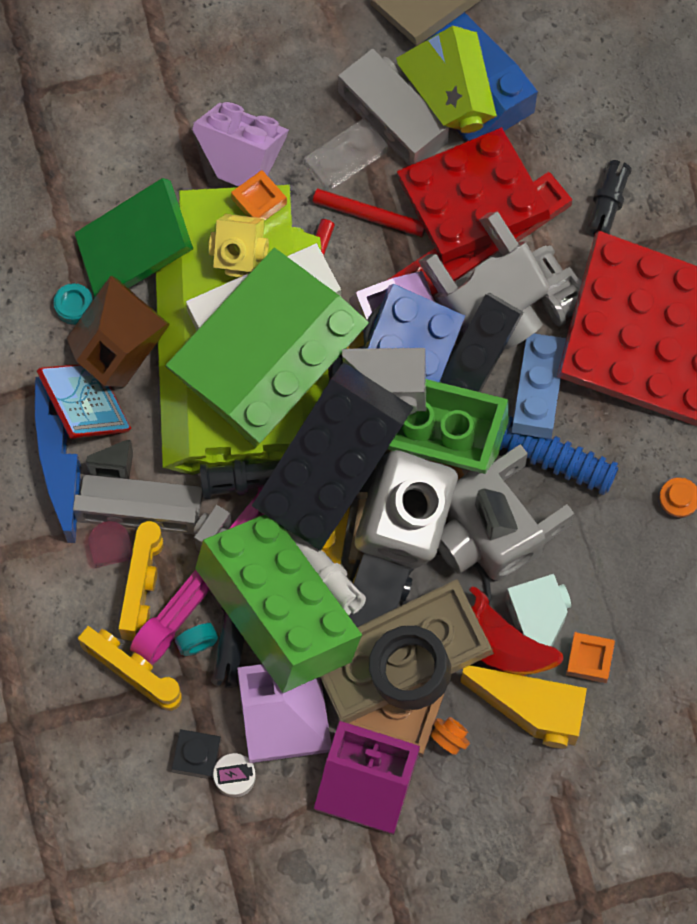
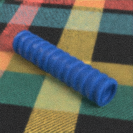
M508 417V425L500 450L504 447L508 449V453L521 444L528 453L527 458L530 459V464L536 465L538 462L542 464L541 468L547 470L548 467L554 469L553 474L555 475L561 472L565 474L564 478L570 480L571 477L577 479L576 484L578 485L586 483L588 484L587 488L593 490L595 487L599 489V494L601 495L608 493L619 468L617 467V462L613 461L609 464L606 462V457L601 456L598 459L594 457L595 453L589 451L588 454L584 453L583 447L578 446L575 449L571 447L572 443L566 441L565 444L561 443L558 436H555L554 439L511 433L514 417Z

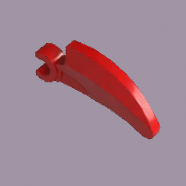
M473 586L469 589L476 597V602L471 608L494 653L481 659L482 662L502 672L518 675L540 673L561 664L563 654L557 648L539 643L522 634L489 605L488 597L481 590Z

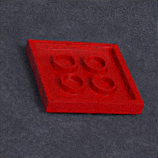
M502 127L397 171L398 180L443 263L493 243L479 221L487 213L498 211L512 234L550 219L548 206Z

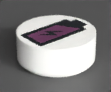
M232 753L225 755L216 763L213 775L216 787L226 796L241 797L247 794L255 784L256 773L254 765L249 763V759L242 754Z

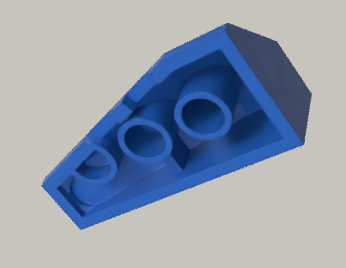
M465 12L428 38H432L451 26L474 31L478 34L497 117L485 122L483 127L476 132L462 133L459 129H456L465 142L501 127L505 131L535 112L538 93L536 88L516 62Z

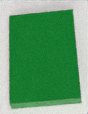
M161 178L75 232L95 297L110 276H114L127 288H130L193 250L171 180Z

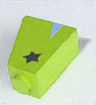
M451 26L396 58L398 66L443 126L459 129L462 133H472L480 130L485 122L497 117L477 32Z

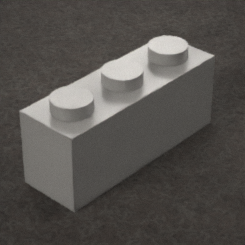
M371 49L338 75V93L409 166L431 157L448 143L449 127L443 126L411 82L406 83L398 74L396 66L388 57L384 56L382 58L374 49Z

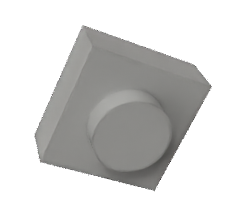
M216 505L210 515L204 513L200 517L193 530V534L196 535L194 537L196 550H201L203 539L228 530L232 526L230 512Z

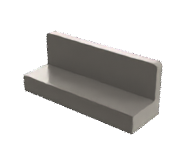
M85 475L82 481L81 494L75 495L73 511L77 522L138 529L141 523L152 521L164 532L195 535L193 530L199 520L202 488L198 486Z

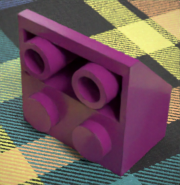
M339 721L326 760L314 810L394 835L419 758L420 746Z

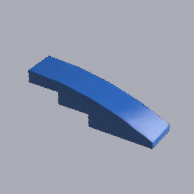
M35 377V423L39 457L48 493L67 543H76L77 520L73 507L75 495L80 493L81 464L78 454H67L68 433L59 415H54L55 407L40 377Z

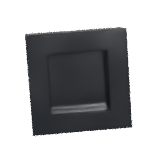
M180 729L172 772L214 780L213 773L218 760L222 741L221 736Z

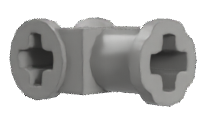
M551 245L543 246L532 252L549 283V291L541 300L550 319L555 325L560 327L574 313L582 280L576 277L570 267L565 270L561 268L553 256L555 250Z

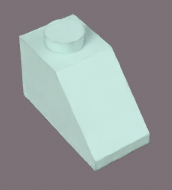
M552 574L507 588L505 601L515 629L539 643L552 647L565 622L568 613L567 609L571 608L570 597L565 585L558 586L555 575Z

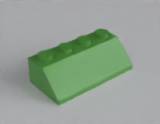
M426 379V411H416L408 416L389 445L388 450H399L420 458L486 474L498 456L508 425V399Z

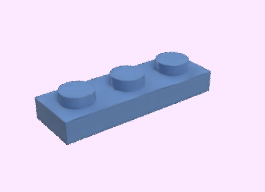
M534 333L526 339L511 433L547 439L552 438L560 378L556 376L566 338Z

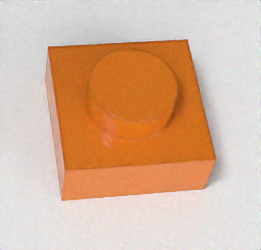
M263 170L231 192L232 200L248 217L265 218L266 220L287 205V197Z
M574 632L566 675L607 683L615 640Z

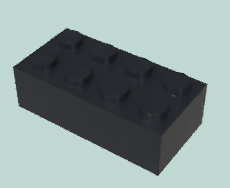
M344 362L321 394L255 499L252 507L321 551L414 407Z

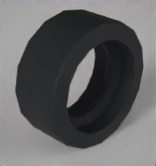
M417 625L399 626L387 631L376 641L369 656V673L378 693L390 705L403 710H419L434 704L445 693L451 680V663L442 641L432 631ZM408 645H418L425 648L434 659V673L431 679L424 686L414 690H401L394 687L386 675V663L389 657L398 649Z

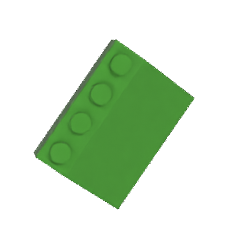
M274 247L165 367L257 448L342 354V349H346L369 322L340 295Z

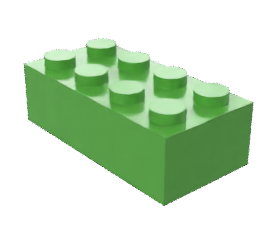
M262 515L203 539L195 569L282 693L352 662L362 637L361 632L283 526L268 516Z

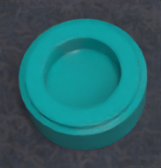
M76 283L67 284L61 287L54 296L56 314L63 322L76 325L92 303L93 298L85 286Z
M204 623L181 633L175 639V643L181 655L191 656L213 646L217 642L218 635L212 623Z

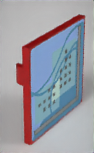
M80 364L42 367L37 370L70 439L125 433L131 430L111 387L104 386Z

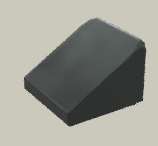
M131 440L119 442L87 456L86 464L89 474L130 479L133 459Z
M485 488L478 490L475 507L488 539L494 540L516 532L518 526L505 495L501 492Z

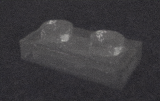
M365 117L304 157V165L323 189L330 191L387 153L388 144Z

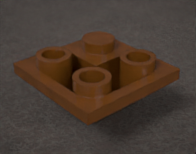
M110 276L67 337V341L75 360L104 386L126 387L170 324L117 278Z

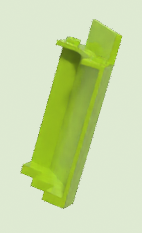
M276 185L287 197V205L264 221L263 238H268L269 240L268 253L275 247L284 255L289 256L316 243L321 250L320 237L306 233L301 228L292 227L290 185ZM236 188L179 190L180 210L193 250L156 271L157 314L170 324L158 341L163 468L190 475L200 473V464L204 463L208 467H213L217 465L233 464L234 460L239 459L245 461V464L281 460L329 383L327 369L255 448L165 367L197 332L187 312L186 301L240 278L226 275L225 269L213 268L214 256L209 255V239L211 233L216 232L217 219L225 214L246 216L231 198V192Z

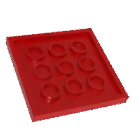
M598 231L593 238L556 377L697 426V266Z

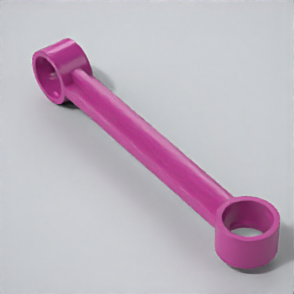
M263 487L258 488V494L230 528L265 515L252 507ZM197 570L191 574L156 618H151L143 625L132 641L130 651L139 654L151 665L155 664L165 654L175 637L176 631L210 591Z

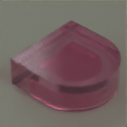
M107 521L100 523L92 530L89 537V546L95 568L123 562L132 558L133 549L129 534L121 524Z

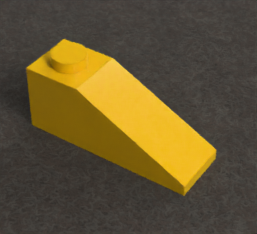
M470 665L463 668L461 677L463 685L531 736L543 739L544 745L565 749L568 744H576L580 732L587 688Z

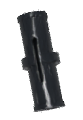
M611 160L607 164L601 189H597L594 194L593 201L595 206L589 223L586 226V232L594 237L599 223H601L600 231L610 234L616 212L621 210L624 197L622 194L632 171V168L625 162L618 176L616 172L620 161Z

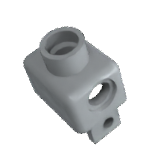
M497 211L487 213L479 221L499 251L456 281H453L436 254H428L418 262L438 291L434 295L437 303L465 315L459 331L462 335L465 334L485 294L489 292L523 311L524 313L504 348V350H507L530 337L543 325L530 305L548 293L549 283L526 241H516Z
M521 444L496 460L486 474L469 471L456 483L446 518L448 524L444 526L438 551L446 563L458 574L478 562L491 579H503L541 556L544 545L572 524L574 512L568 504L537 524L504 482L525 467L528 453ZM485 488L501 492L505 495L518 526L516 532L494 540L488 539L475 507L478 490Z
M399 450L384 454L376 465L355 536V547L361 552L414 569L420 568L432 560L437 553L458 480L456 471L451 467L430 462ZM408 490L421 492L427 499V511L420 518L409 516L403 508L402 496Z

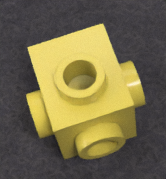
M225 214L217 219L216 232H212L209 239V255L214 256L213 268L225 269L226 275L242 277L252 272L268 254L269 240L268 238H263L265 218Z

